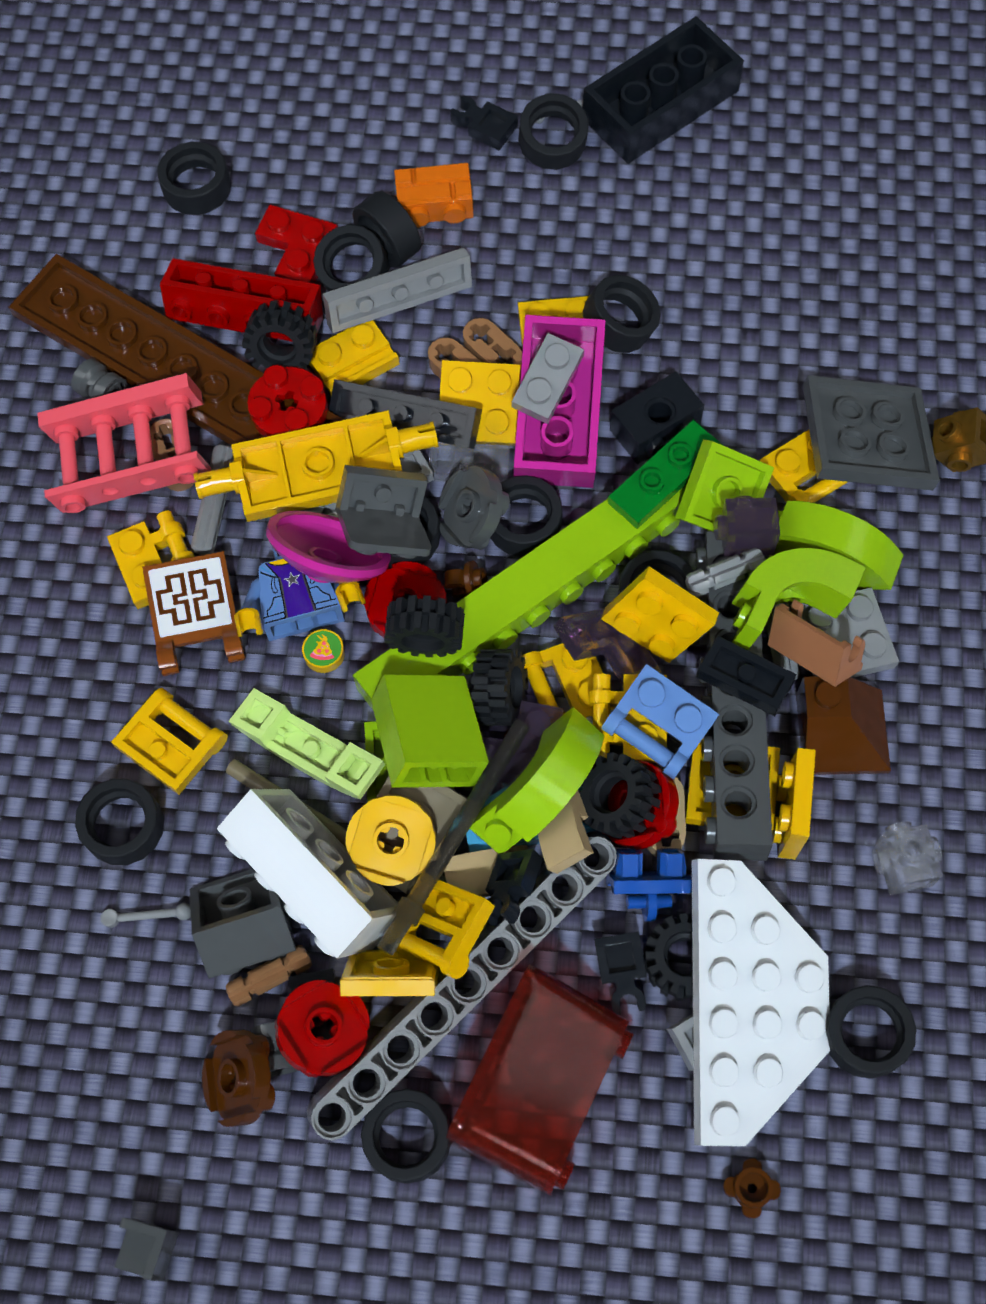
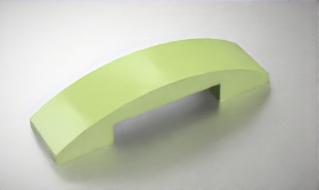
M253 688L229 720L230 724L293 767L335 790L360 800L386 765L382 759L351 742L347 745L291 714L285 705Z

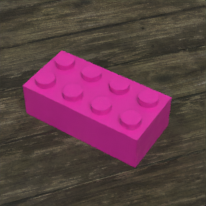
M525 315L520 384L547 333L584 349V356L549 424L518 411L514 477L528 475L540 478L550 485L594 487L606 320Z

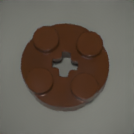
M225 1030L218 1033L209 1045H217L213 1058H205L202 1069L204 1098L210 1112L218 1111L223 1120L218 1122L225 1127L250 1125L260 1117L262 1111L272 1109L275 1102V1090L270 1083L269 1042L263 1034L254 1035L249 1030Z

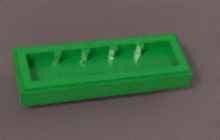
M692 420L608 496V504L638 529L688 483L703 439L714 441L718 444L721 443L697 422Z

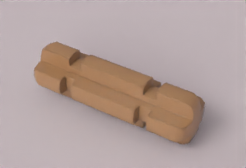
M297 945L296 951L287 953L285 957L268 961L247 972L248 977L243 979L240 976L230 981L226 985V992L234 1006L239 1007L252 1000L251 995L257 993L259 996L289 980L290 974L295 972L298 975L312 966V961L306 949L302 945Z

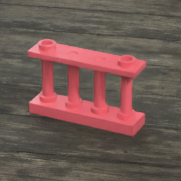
M184 373L38 412V427L56 444L59 443L63 486L44 490L45 498L62 513H78L85 510L86 507L178 483L190 484L196 482L193 476L194 473L212 470L198 451L192 452L187 411L190 408L203 405L201 390L190 376ZM171 414L176 456L154 462L149 421L152 418ZM133 424L138 466L116 471L112 431L115 428ZM96 433L100 476L79 481L75 441L80 437Z

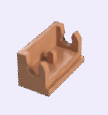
M796 599L793 600L791 605V612L789 607L783 603L775 607L768 646L834 687L862 670L863 663L861 661L865 649V640L855 636L851 649V644L847 641L840 642L823 630L803 620L804 606Z

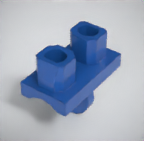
M661 848L657 850V871H642L643 853L640 850L617 849L616 864L613 871L606 876V885L611 886L613 894H641L627 895L626 906L627 909H641L644 921H655L657 908H672L671 895L657 894L692 893V877L686 873L684 852L678 848Z

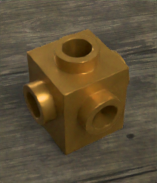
M976 407L966 411H957L952 415L934 420L933 437L931 440L935 458L952 472H964L972 467L986 464V414Z

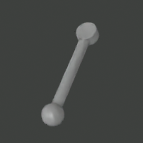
M187 903L179 904L176 908L128 913H117L113 909H107L101 914L100 919L106 927L114 928L119 922L169 917L187 920L191 917L190 905Z

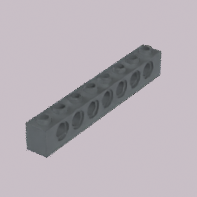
M706 532L704 547L696 548V570L702 569L705 572L707 571L706 566L734 555L743 557L742 552L757 548L756 532ZM747 573L744 574L745 578L717 590H713L712 587L708 588L709 593L697 597L719 612L716 624L698 639L699 645H706V654L717 636L730 642L733 641L738 630L737 627L732 625L735 617H725L720 612L727 611L735 616L737 615L740 608L733 605L732 601L749 578ZM761 633L748 651L763 658ZM700 657L699 666L705 657ZM699 679L700 683H707V682H705V681ZM707 683V696H701V702L719 713V716L709 729V735H705L702 739V761L710 762V776H704L703 801L711 802L712 817H705V844H713V859L767 861L773 846L766 712ZM728 724L736 725L742 732L733 734L726 731L723 726ZM736 764L744 770V773L732 774L724 766ZM731 804L739 805L745 809L747 814L744 816L732 815L727 811L726 806Z

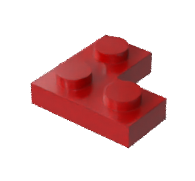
M269 204L255 232L258 243L285 251L274 273L275 277L315 284L318 279L313 262L316 247L323 236L338 227V224Z

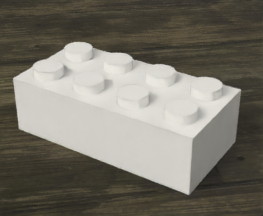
M250 789L217 828L227 839L225 844L229 851L250 864L256 871L254 874L256 880L264 888L274 891L286 903L284 909L287 914L295 921L305 924L315 935L314 941L316 945L329 956L338 959L373 950L393 928L403 910V907L382 885L369 881L359 873L345 846L290 789Z

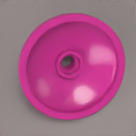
M286 511L272 516L267 525L266 536L273 549L293 568L316 582L351 583L370 580L384 573L391 560V554L377 552L374 555H364L351 549L346 541L339 518L309 511Z

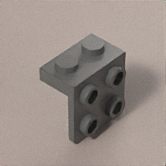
M345 465L335 510L348 546L364 555H374L377 552L389 553L407 559L416 558L417 556H429L432 546L419 519L428 483L425 474Z

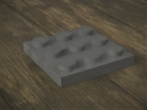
M812 375L807 376L803 384L817 479L932 491L935 489L940 479L921 388Z

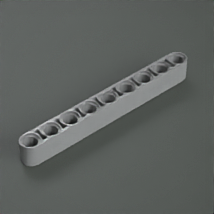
M588 837L590 844L599 852V862L596 867L590 869L585 864L584 859L558 874L548 871L546 868L537 877L531 896L521 897L518 902L520 915L528 906L535 909L538 919L533 929L530 931L523 929L520 924V915L514 924H509L500 915L496 926L489 924L480 933L468 955V970L471 971L474 977V984L469 992L461 995L458 994L455 989V979L440 972L438 974L435 996H415L365 1045L360 1057L349 1068L334 1075L308 1103V1121L316 1134L328 1140L340 1139L346 1135L612 871L617 859L616 849L613 844L603 837ZM559 875H562L567 880L569 886L568 893L561 900L557 899L552 892L553 881ZM495 938H501L505 943L506 952L500 961L493 963L488 957V945ZM437 1002L441 1007V1019L434 1026L426 1027L421 1020L422 1010L429 1003ZM400 1035L406 1036L409 1047L405 1056L400 1059H390L387 1047L391 1039ZM364 1069L373 1070L376 1078L373 1087L367 1092H356L353 1089L355 1075ZM330 1103L339 1104L342 1113L338 1122L331 1126L321 1125L318 1122L321 1108Z

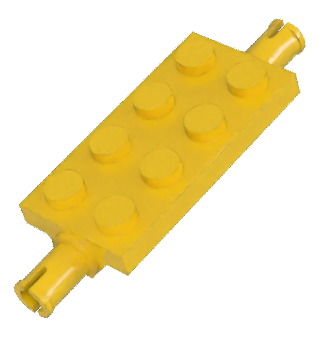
M389 410L231 444L234 459L233 462H229V467L202 473L197 472L193 476L196 481L195 487L199 499L230 491L240 494L247 522L272 517L281 512L300 511L337 503L345 465L403 471L400 458H404V453L431 447L436 448L439 445L433 421L398 430L397 426H392Z

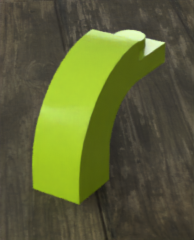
M787 501L784 510L761 511L753 532H756L757 548L763 554H777L797 548H815L840 554L861 564L866 568L857 589L872 587L873 590H891L903 558L899 548L876 527L852 514L817 503Z
M815 548L790 549L769 557L756 567L732 601L733 605L740 608L732 624L738 628L732 643L749 650L762 633L773 607L782 602H793L794 599L836 619L853 599L866 567L840 554Z
M572 707L543 731L538 749L525 770L503 793L472 817L468 828L498 854L505 853L521 839L528 843L560 813L583 784L598 758L605 735Z

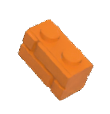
M468 163L394 170L397 201L410 215L416 227L425 226L428 222L438 221L456 224L465 219L474 218Z

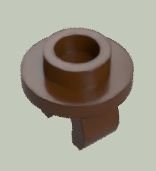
M474 560L467 561L464 565V570L451 569L445 572V588H452L453 598L466 597L488 581L485 569L483 567L479 568Z

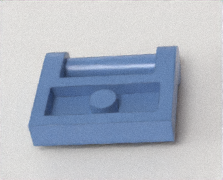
M646 664L618 705L608 716L601 729L610 736H613L614 733L664 767L663 773L674 780L718 718L719 713ZM631 709L681 742L682 745L676 754L627 721L625 718Z

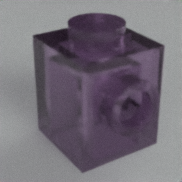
M738 496L725 499L722 514L716 515L714 521L715 540H722L723 556H743L742 552L752 548H759L764 556L774 555L780 537L776 498Z

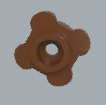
M753 1158L745 1160L742 1170L735 1177L726 1178L723 1183L724 1193L729 1197H734L742 1206L743 1215L751 1219L759 1217L762 1207L769 1200L778 1199L781 1193L780 1184L776 1180H771L770 1176L762 1170L761 1162ZM749 1184L756 1186L755 1193L748 1191L747 1187Z

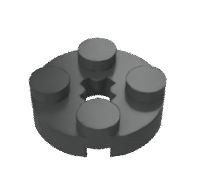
M469 466L470 469L467 471L458 470L447 481L442 491L438 509L444 510V523L439 521V530L443 538L452 545L482 550L488 545L501 516L507 512L510 499L508 493L502 491L501 482L495 473L478 466Z

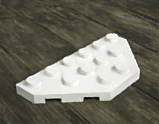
M692 860L694 1145L746 1146L830 1051L826 1036L827 1017L830 1012L828 956L742 861Z

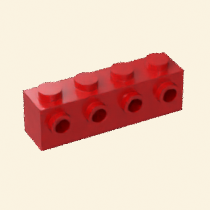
M172 258L160 282L165 314L167 318L244 333L254 310L257 311L259 305L265 303L269 308L271 301L278 300L279 307H283L284 301L291 303L290 310L295 311L297 306L304 309L302 317L308 314L313 319L311 326L316 325L317 333L323 321L320 284ZM266 333L267 337L293 342L282 333Z

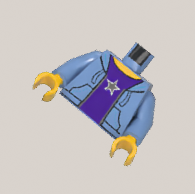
M273 549L275 560L262 563L259 566V578L251 582L242 609L235 613L234 619L238 637H243V632L249 629H256V634L262 635L263 625L268 640L273 641L344 622L342 611L344 613L349 611L347 607L349 603L360 601L363 605L366 601L358 582H316L293 568Z

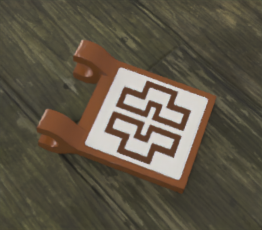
M224 551L142 567L156 643L157 661L163 676L180 673L175 648L211 640L223 639L229 663L245 660L241 637H238L234 619L236 610Z

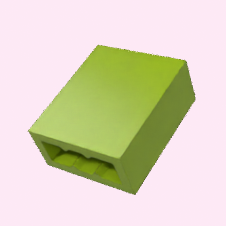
M384 674L371 702L392 788L474 787L488 765L489 760L465 676H447L445 674Z

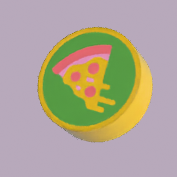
M320 629L310 633L305 638L302 645V654L310 669L319 673H328L334 671L342 664L345 657V649L338 634L331 630Z

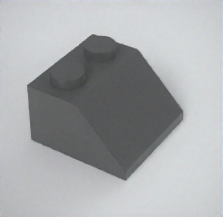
M254 869L189 889L192 936L209 979L219 975H232L244 967L265 960L274 961L282 958L287 953L296 951L291 920L284 909L286 903L274 891L264 888L254 876L256 871Z

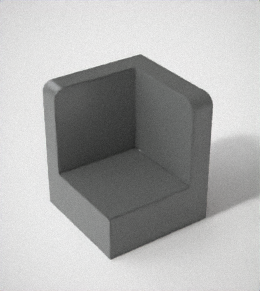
M122 1217L119 1227L127 1229L114 1268L141 1275L142 1278L150 1281H164L179 1232L136 1219Z

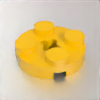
M389 794L371 799L355 812L346 832V848L356 869L363 877L380 885L395 886L415 878L427 868L436 847V833L432 817L419 803L401 795ZM393 827L399 830L398 836L404 839L403 847L395 846L392 852H387L384 850L385 842L379 840L380 832L388 833L390 828Z

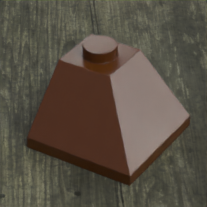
M818 676L804 677L796 694L800 746L804 749L816 750L814 775L890 773L882 690L851 677L836 687Z

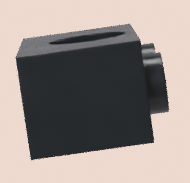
M675 371L611 410L610 431L636 464H639L655 455L692 420L701 426L704 404ZM653 419H662V420H664V421H666V422L657 423V422H654V421H652V420H653Z

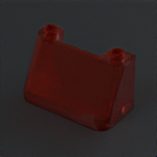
M529 964L454 1116L446 1136L447 1141L450 1145L551 1196L555 1186L564 1190L575 1166V1163L567 1160L571 1148L614 1055L623 1059L634 1033L626 1030L630 1021L551 974Z

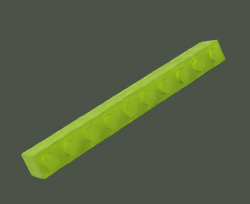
M687 484L638 529L608 504V499H606L456 603L457 607H462L465 616L462 648L457 650L455 654L447 653L444 657H439L437 654H433V657H425V654H419L417 657L411 656L409 651L403 654L398 652V648H390L353 674L358 692L373 710L371 700L384 674H445L447 676H459L462 673L465 675L474 672L473 666L474 663H477L476 656L478 653H481L480 650L507 649L516 641L520 632L529 626L532 628L538 627L549 618L551 611L562 603L568 605L574 602L583 593L584 588L594 580L597 582L605 580L614 572L616 565L627 557L629 559L635 558L647 548L651 540L659 535L665 537L673 532L680 523V520L675 518Z

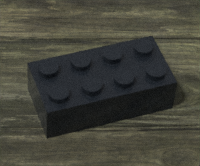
M695 16L583 89V109L586 112L589 126L629 164L737 93L740 87L744 60L704 22Z

